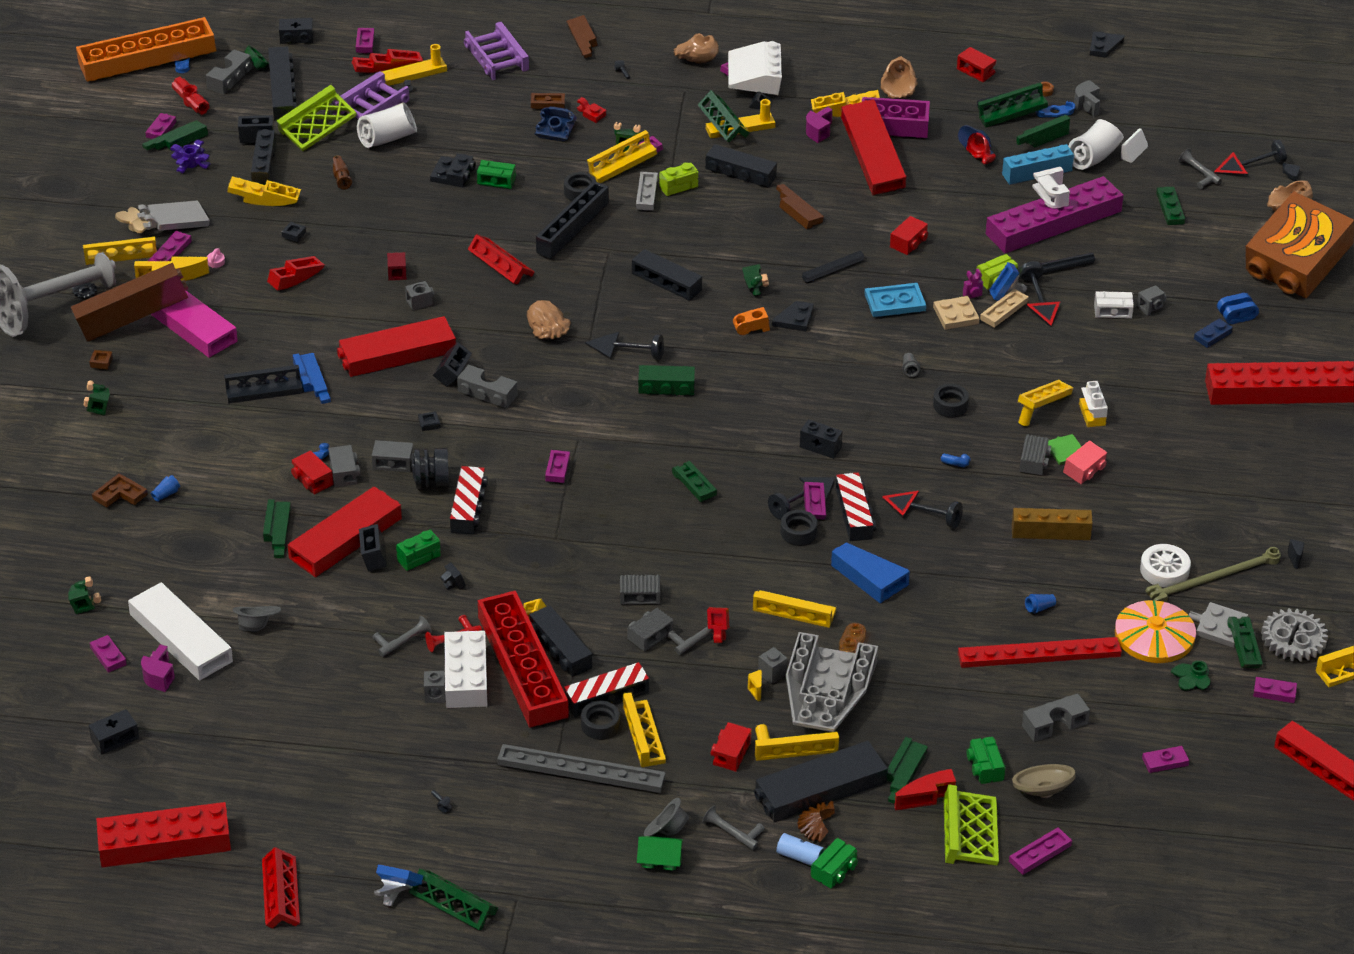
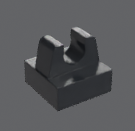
M451 562L444 566L446 572L440 578L447 590L455 586L460 590L466 586L461 573Z

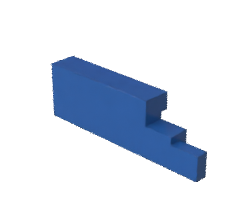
M299 353L293 354L294 365H299L300 380L304 392L314 391L315 396L319 397L321 404L329 403L330 397L314 353L299 355Z

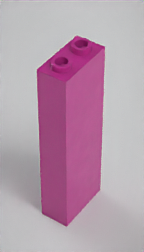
M187 291V299L151 314L208 358L238 341L237 330L234 325Z

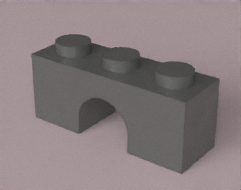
M232 50L224 58L225 69L214 67L206 74L207 89L224 95L252 69L251 55Z
M467 365L457 377L458 392L506 409L518 396L517 381L500 376L495 382H485V370L471 365Z
M1077 693L1024 711L1022 726L1033 742L1052 736L1055 721L1065 723L1070 730L1087 725L1090 709Z

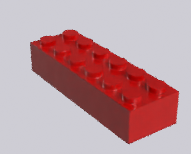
M226 802L96 818L101 868L231 851Z

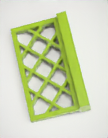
M329 85L278 119L277 124L279 132L282 135L285 134L300 150L304 151L357 116V113L336 93L335 88ZM335 99L339 102V106H330ZM320 110H326L325 115H316V113ZM329 110H338L337 115H328ZM341 111L350 112L346 116H340ZM312 119L311 124H303L305 120ZM315 119H324V124H315ZM327 120H336V123L333 125H326ZM293 128H299L298 133H290L289 131ZM302 128H309L310 134L301 133ZM313 129H322V132L313 134ZM300 138H309V141L304 144L299 142Z
M948 785L944 796L945 863L954 864L955 859L998 865L996 797L957 791V786ZM959 799L967 800L970 805L965 807ZM980 803H989L991 808L986 810ZM975 807L981 814L975 816L970 810ZM965 814L971 820L966 823L960 816ZM986 817L991 824L986 826L981 819ZM975 823V824H977L982 830H980L979 832H976V831H975L974 829H972L970 826ZM966 830L971 837L966 839L960 832ZM987 833L992 840L987 842L981 835ZM976 839L983 846L977 849L971 842ZM966 846L972 853H962L961 848ZM987 849L993 857L985 856L982 851Z

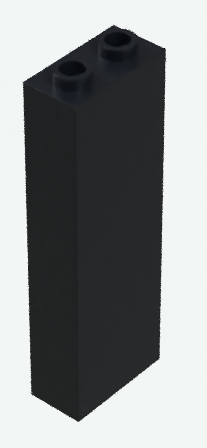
M865 741L756 779L754 796L757 801L762 803L765 814L769 815L773 822H777L800 814L803 811H808L810 806L817 808L818 803L820 805L822 802L828 804L831 801L834 802L887 783L888 768L870 742Z

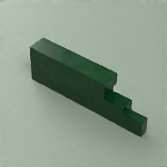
M1064 115L1026 130L1022 135L1017 136L1016 144L1026 143L1035 148L1069 134L1070 117Z
M195 120L147 141L142 146L146 150L151 148L159 150L166 146L170 150L174 144L182 147L207 136V126Z
M268 499L263 539L264 542H272L274 558H284L291 502H275L274 499Z
M905 737L888 767L887 781L892 782L888 802L895 804V793L911 782L927 753L928 746L914 742L912 738Z

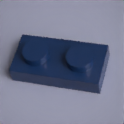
M1217 319L1196 332L1194 340L1208 348L1231 334L1233 327L1223 320Z

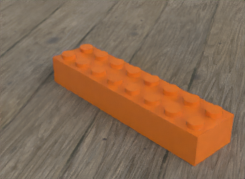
M203 17L78 46L76 51L78 63L86 81H95L100 78L112 77L117 74L209 54L216 51L214 34L206 18Z

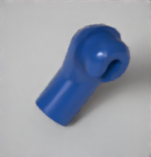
M321 443L319 445L320 450L313 452L321 461L329 455L328 443Z
M944 453L941 456L942 463L963 468L967 467L971 460L967 454L957 457Z

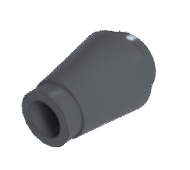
M906 353L903 356L902 371L908 377H915L920 371V364L912 353Z

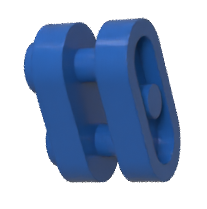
M1247 293L1227 296L1220 299L1217 303V309L1228 324L1252 320L1259 313V308Z

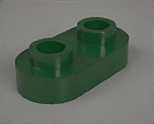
M248 45L244 50L246 54L251 55V61H253V65L257 69H266L269 65V62L252 46Z

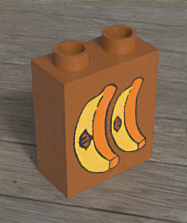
M1293 191L1246 245V269L1254 278H1265L1276 283L1287 294L1296 293L1307 298L1353 245L1354 219Z

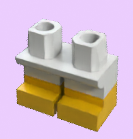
M1089 381L1086 387L1081 388L1084 398L1079 400L1087 427L1106 426L1108 408L1098 381Z

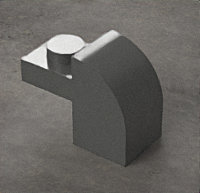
M1090 80L1079 84L1075 89V109L1077 111L1084 109L1093 117L1099 115L1100 88Z

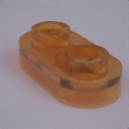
M851 623L846 627L839 641V651L856 653L858 642L863 643L866 635V629L862 624Z

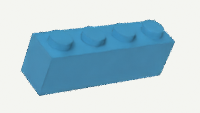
M1066 144L1006 157L1003 161L1002 175L1010 185L1035 179L1033 173L1061 167L1063 173L1072 171L1074 154Z

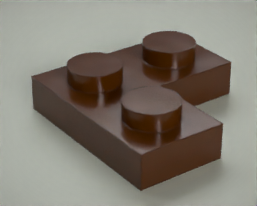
M119 473L96 490L92 497L93 500L105 507L110 506L120 497L135 505L146 497L148 492L143 486Z

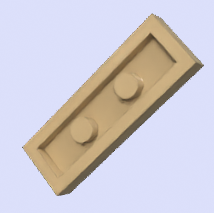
M1013 289L981 313L980 320L995 328L1028 303L1029 297Z

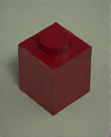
M405 252L387 253L388 281L406 280Z

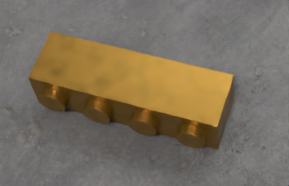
M1013 508L1012 538L1091 539V510Z

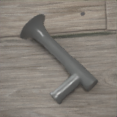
M1190 148L1181 154L1179 163L1187 162L1206 176L1205 179L1197 182V186L1200 189L1211 182L1216 185L1221 183L1222 179L1192 157V150Z
M419 616V623L397 639L388 642L377 632L373 635V640L382 646L378 649V652L384 657L414 636L423 632L431 634L432 630L427 620L423 616Z
M707 626L687 640H683L675 631H670L668 638L678 645L675 647V651L678 655H681L698 641L714 632V629H708Z
M715 805L706 812L702 820V824L709 822L716 824L752 850L758 845V842L754 839L765 830L764 826L758 823L748 834H745L719 817L716 813Z

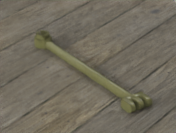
M1270 547L1260 557L1163 589L1159 584L1147 587L1146 593L1154 601L1167 602V595L1264 563L1278 564L1281 552L1276 547Z

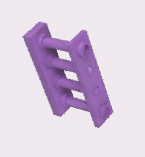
M502 22L495 23L496 30L493 33L473 38L469 31H465V47L471 51L484 68L485 73L492 80L496 79V70L510 66H519L523 72L529 70V56ZM493 39L499 40V42L484 46L478 44ZM498 48L506 49L504 51L490 55H486L485 53L487 51L495 50ZM508 56L513 58L496 64L492 62L493 60Z
M379 71L340 97L352 108L360 105L367 109L364 113L355 110L357 113L355 118L359 119L361 116L376 113L401 103H407L409 101V87L405 86L399 91L385 84V74ZM383 90L391 94V96L384 98L377 94V92ZM371 97L380 103L373 106L365 100ZM335 99L332 101V106H339V102ZM333 110V115H337L338 110ZM341 111V112H340V116H341L342 114H344L345 112H347L348 114H349L350 112H348V111Z

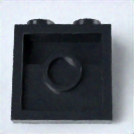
M458 153L455 158L441 156L430 175V182L463 188L466 181H469L471 172L475 170L476 161H474V156Z

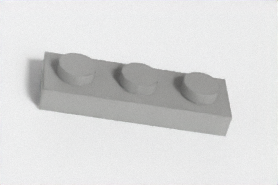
M640 172L636 209L654 210L658 173Z

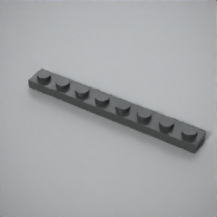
M502 744L497 759L498 765L661 793L665 781V772L506 744Z

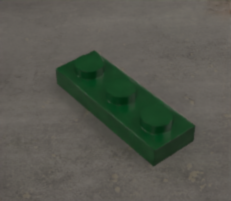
M1157 188L1156 194L1167 225L1185 224V216L1175 188Z

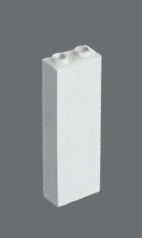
M162 582L128 600L130 615L160 644L168 646V651L199 681L233 662L231 647Z

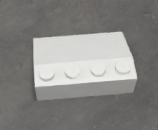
M764 41L728 51V88L778 95L782 79L781 47L779 43Z

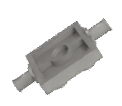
M1210 602L1202 615L1190 611L1189 616L1192 620L1199 622L1196 631L1197 636L1234 648L1235 643L1232 632L1227 625L1228 617L1235 616L1241 618L1242 616H1248V614Z

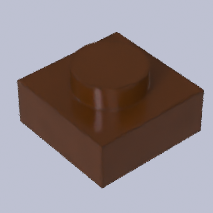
M94 350L89 361L90 367L108 369L113 358L112 352Z

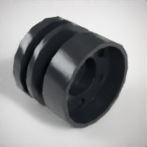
M435 448L433 457H429L427 449H424V457H420V450L415 449L412 469L416 489H421V480H426V488L430 487V480H435L437 488H448L447 448Z

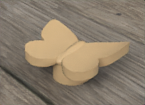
M130 207L128 212L120 211L115 215L118 221L128 224V229L137 233L144 232L146 229L143 223L149 222L145 219H139L137 213L140 212L134 207Z

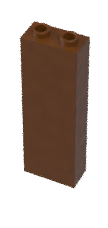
M172 262L73 305L71 309L88 342L187 299L186 291L189 289L185 280H180L184 278L180 269H175Z

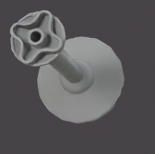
M101 252L95 256V266L24 288L19 284L16 276L10 269L0 264V328L12 337L23 334L28 326V301L98 279L107 288L115 286V262L109 260Z

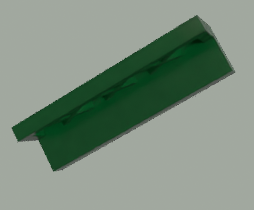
M1041 82L978 102L979 119L985 128L1048 108V102L1043 96V85ZM1038 89V94L1030 95L1032 91ZM1018 95H1023L1020 100H1014ZM1007 100L1004 105L999 106L1001 101ZM991 105L989 110L983 111V107Z
M712 90L698 104L727 142L730 143L738 133L745 138L750 134L725 101ZM711 100L710 107L705 108L704 106ZM714 110H718L717 116H713ZM721 119H725L724 125H720ZM733 127L734 129L727 135L728 128Z
M419 868L417 874L423 875V880L427 882L429 891L420 893L417 891L419 885L413 886L409 890V893L478 930H482L488 915H496L499 908L426 869ZM440 890L445 892L447 899L441 903L437 902L435 892ZM461 900L464 910L456 912L452 902ZM478 909L483 912L478 923L472 920L470 911Z

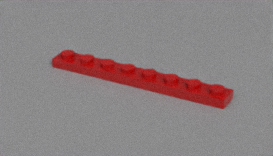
M1117 637L962 647L958 648V656L961 668L1121 657V648Z

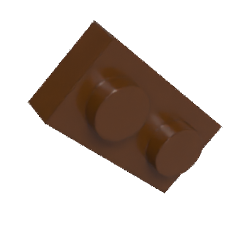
M531 93V108L543 109L551 106L565 109V93Z

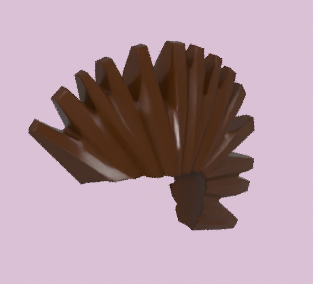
M833 801L827 807L822 802L821 805L817 804V809L810 806L808 807L809 811L802 812L797 822L798 829H802L800 831L801 834H805L804 836L808 837L809 840L812 839V841L818 840V842H821L829 832L823 823V819L829 818L835 813Z

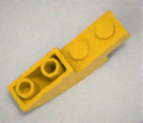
M878 90L868 91L867 93L851 95L849 97H845L844 92L817 97L811 99L813 112L818 113L829 107L833 109L832 116L841 117L842 106L862 102V97L880 98Z
M232 176L227 192L243 196V202L282 206L297 203L301 189L268 180L266 185Z
M172 257L171 261H135V276L138 278L173 262L175 269L179 268L184 277L180 280H191L209 273L208 257Z

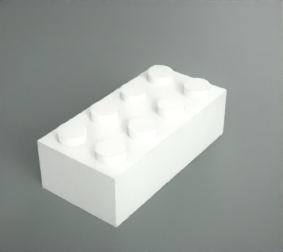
M485 631L445 632L446 708L487 707Z

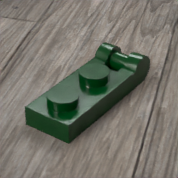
M690 461L684 462L680 467L675 466L672 468L673 476L679 478L700 502L717 495V489Z
M1228 617L1227 625L1232 632L1241 668H1260L1263 663L1250 617Z

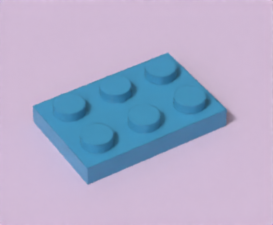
M918 283L865 289V297L873 317L926 311V304Z

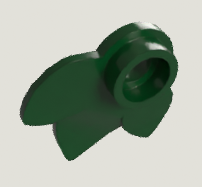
M1197 660L1191 665L1182 663L1171 670L1172 674L1180 677L1178 685L1182 690H1192L1196 686L1204 690L1210 685V678L1208 677L1209 668L1203 661Z

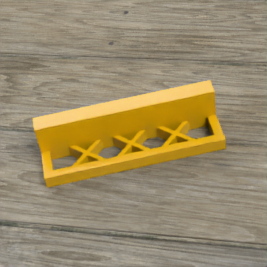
M645 130L588 159L589 172L598 183H602L657 155V150L650 143L649 133ZM644 138L645 142L637 145L639 140ZM630 146L627 151L623 152L625 147ZM616 153L612 159H608L611 154ZM600 160L599 165L594 167L593 163Z
M155 237L83 245L86 265L94 264L96 254L101 252L114 262L151 258L157 252Z
M761 590L759 592L755 591L753 596V611L830 628L836 613V607Z
M1354 646L1318 657L1316 672L1328 688L1354 679V672L1343 671L1345 668L1354 669ZM1332 673L1339 676L1337 678L1330 679L1327 674Z
M632 693L623 694V709L641 767L665 764L666 758L648 701L634 702ZM644 708L645 711L640 715L636 709ZM641 722L647 723L650 726L645 730L642 728ZM646 736L654 739L651 745L646 742ZM650 752L658 754L659 757L650 759Z

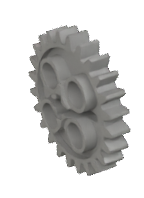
M1288 608L1286 613L1281 609L1279 614L1273 612L1272 616H1268L1267 621H1264L1261 634H1263L1262 640L1265 641L1264 645L1270 646L1269 651L1276 650V656L1283 654V659L1289 656L1291 661L1294 658H1298L1301 662L1302 657L1310 660V655L1316 658L1317 653L1322 654V650L1326 648L1328 630L1324 629L1325 624H1319L1320 618L1313 619L1314 614L1307 616L1306 611L1301 614L1298 609L1292 612ZM1299 625V630L1295 633L1296 627ZM1294 637V641L1292 645H1290L1291 639H1293Z

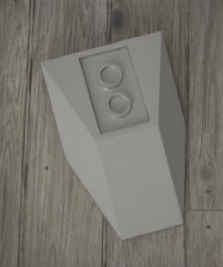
M799 632L786 673L793 725L834 732L866 693L877 664L878 646L858 642L856 653L818 647L819 635Z

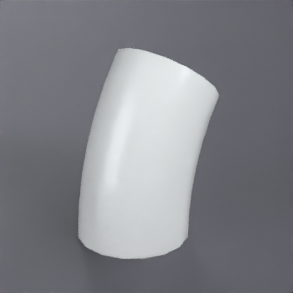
M405 103L361 116L357 123L358 137L367 148L386 144L417 132L413 115Z
M1097 120L1086 133L1074 138L1069 143L1068 147L1074 154L1073 166L1083 170L1104 160L1124 139L1121 131L1105 120Z

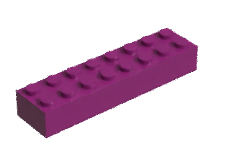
M1103 176L1069 188V206L1050 208L1040 198L987 217L985 234L1004 253H1008L1122 212L1124 195Z

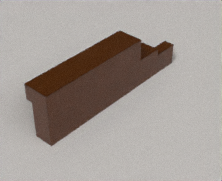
M582 15L567 20L568 28L584 59L592 56L591 46L595 47L598 45L585 16Z
M785 184L777 185L776 190L781 193L779 207L806 229L823 223L824 216Z

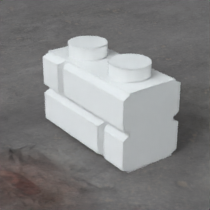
M1096 292L1094 301L1095 318L1132 319V292Z

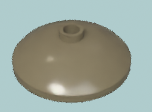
M1047 764L1030 767L1018 772L1012 778L1013 786L1021 792L1032 796L1048 798L1068 787L1074 781L1076 774L1075 770L1070 766Z

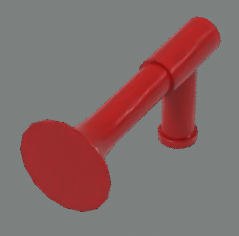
M466 615L459 617L458 620L465 629L457 632L482 631L480 625L472 627ZM426 632V644L430 652H433L437 645L445 642V634L433 636Z

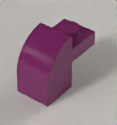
M826 107L818 113L810 111L807 114L806 135L810 139L819 143L830 136L833 109Z
M160 644L150 657L143 656L141 660L144 682L149 687L166 692L175 679L173 664L168 663V646Z

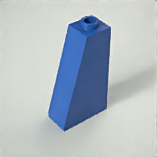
M845 543L832 551L831 566L879 603H882L909 585L910 571L849 543Z

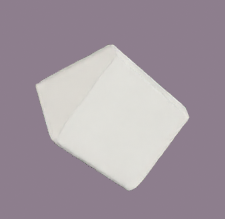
M1139 128L1122 144L1121 159L1132 163L1148 147L1142 129Z

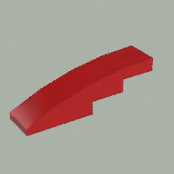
M388 49L387 54L370 53L369 58L353 57L352 65L355 72L373 73L422 62L423 59L417 51Z

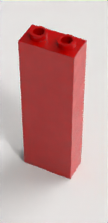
M865 100L842 106L841 119L872 195L905 188L906 175L875 100Z
M445 316L339 340L337 354L339 359H342L344 370H347L350 377L443 356L456 344V338Z
M374 486L288 544L289 559L316 578L360 547L359 529L378 524L380 531L383 532L402 519L401 504Z

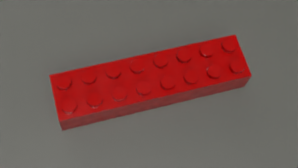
M1354 361L1207 364L1205 382L1211 405L1353 403Z
M512 591L477 600L478 618L529 728L568 718V699L517 592Z

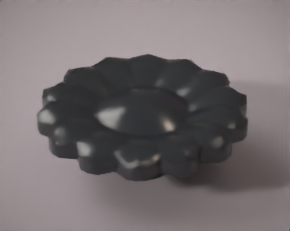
M91 282L72 288V293L75 297L84 299L90 298L97 292V286Z

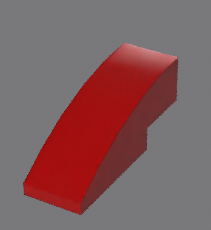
M315 256L287 260L284 267L270 269L267 282L276 290L286 289L309 279L322 270L325 264Z
M952 769L923 776L904 786L895 793V810L936 805L937 798L945 796L948 785H956Z

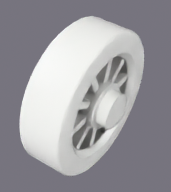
M1157 544L1143 552L1140 571L1142 576L1151 584L1169 587L1188 579L1191 560L1188 554L1179 547L1170 544Z

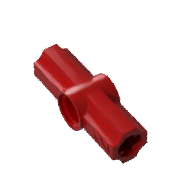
M181 77L175 78L172 88L183 98L184 105L191 107L196 113L205 114L210 106L198 93L197 86L189 84Z

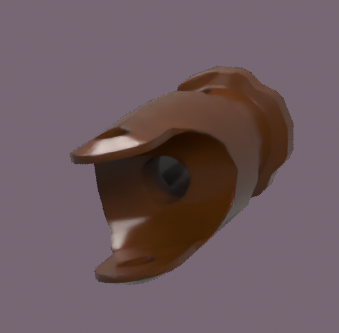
M336 155L333 157V174L335 179H337L336 184L338 188L348 189L352 185L348 167L341 156Z

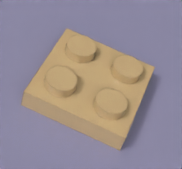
M968 296L935 301L933 304V308L944 330L979 324L980 318Z

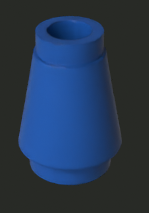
M166 476L151 492V496L158 502L178 492L180 484L174 476Z
M1030 594L1025 599L1027 611L1034 614L1056 604V598L1053 594Z

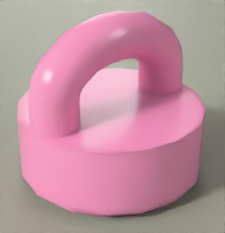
M219 248L214 249L212 253L207 255L210 267L219 268L225 264V257L220 253Z

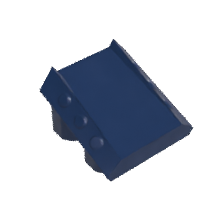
M551 106L543 108L540 113L541 121L536 125L534 135L544 139L566 141L577 117L568 109Z

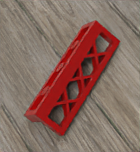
M476 234L468 248L470 252L514 284L519 283L523 274L529 276L534 274L532 269L484 236Z
M274 847L262 858L265 926L273 929L280 921L297 926L300 923L296 856ZM282 859L289 862V867L286 866ZM283 874H285L286 877L289 879L290 884H288V882L285 880ZM284 891L291 897V901L284 894ZM285 907H287L292 916L286 914Z

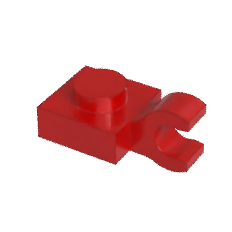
M583 97L577 100L581 104L577 107V110L583 112L585 118L597 123L606 116L607 110L597 104L589 105L588 101Z
M709 607L707 609L708 629H714V643H722V640H726L725 630L730 628L729 608Z

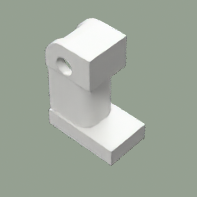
M1061 167L1033 173L1038 183L1033 184L1032 187L1048 207L1061 208L1069 206L1070 191L1062 184L1063 169Z

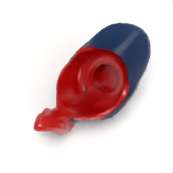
M968 125L960 128L958 139L974 158H981L984 165L996 159V155L991 150V140L984 131L977 130Z

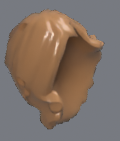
M696 33L690 40L678 45L674 49L673 54L678 59L684 58L695 63H707L715 59L718 54V43L712 35L704 37L702 34Z
M900 56L891 60L881 78V90L889 98H907L915 92L917 78L911 62Z
M1295 181L1286 188L1280 185L1271 192L1267 206L1276 211L1293 191L1312 200L1313 192L1311 185L1308 181Z
M538 300L527 311L529 325L533 329L534 336L539 337V339L560 338L561 335H566L569 331L570 320L564 318L562 311L550 301Z

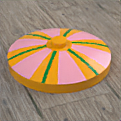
M1148 600L1131 604L1120 612L1115 624V637L1118 638L1119 645L1125 652L1139 660L1150 663H1168L1183 658L1191 651L1195 643L1196 628L1191 617L1179 607L1162 601Z

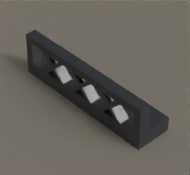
M299 365L224 375L228 404L303 393ZM289 372H296L295 377H286L285 375ZM269 375H276V376H277V377H276L275 379H273V380L267 379V377H268ZM252 377L258 378L256 382L248 381ZM231 380L240 381L237 385H229Z

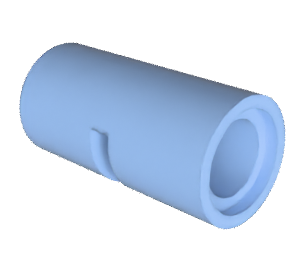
M783 833L778 842L776 852L811 866L824 852V847L807 841L803 843L802 839Z

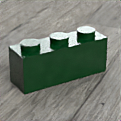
M639 365L638 394L694 395L695 367Z

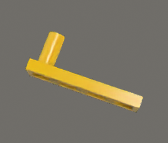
M433 44L430 46V60L382 71L385 74V84L390 86L402 83L405 80H414L446 72L447 65L441 58L440 45Z
M763 99L760 101L759 115L739 118L749 132L775 128V120L770 113L771 102L769 100ZM725 120L721 121L720 125H724ZM712 122L706 123V131L710 139L723 137ZM733 127L728 128L727 135L734 129Z
M1056 380L1020 394L1018 402L1024 406L1018 423L1023 426H1029L1034 409L1071 395L1073 387L1060 380Z
M761 724L755 728L757 740H755L756 761L836 752L839 749L838 732L770 739L766 725Z

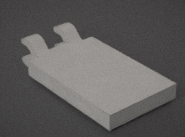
M198 200L148 205V207L143 204L138 206L139 210L143 211L142 213H137L138 218L149 221L148 223H143L146 230L157 228L161 231L209 226L210 220Z

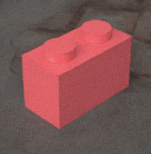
M1089 440L1066 459L1063 473L1082 484L1087 479L1090 480L1098 470L1101 471L1105 467L1107 452Z

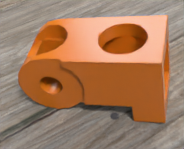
M764 307L740 313L733 319V324L739 335H746L750 331L762 329L763 332L770 330L768 315Z

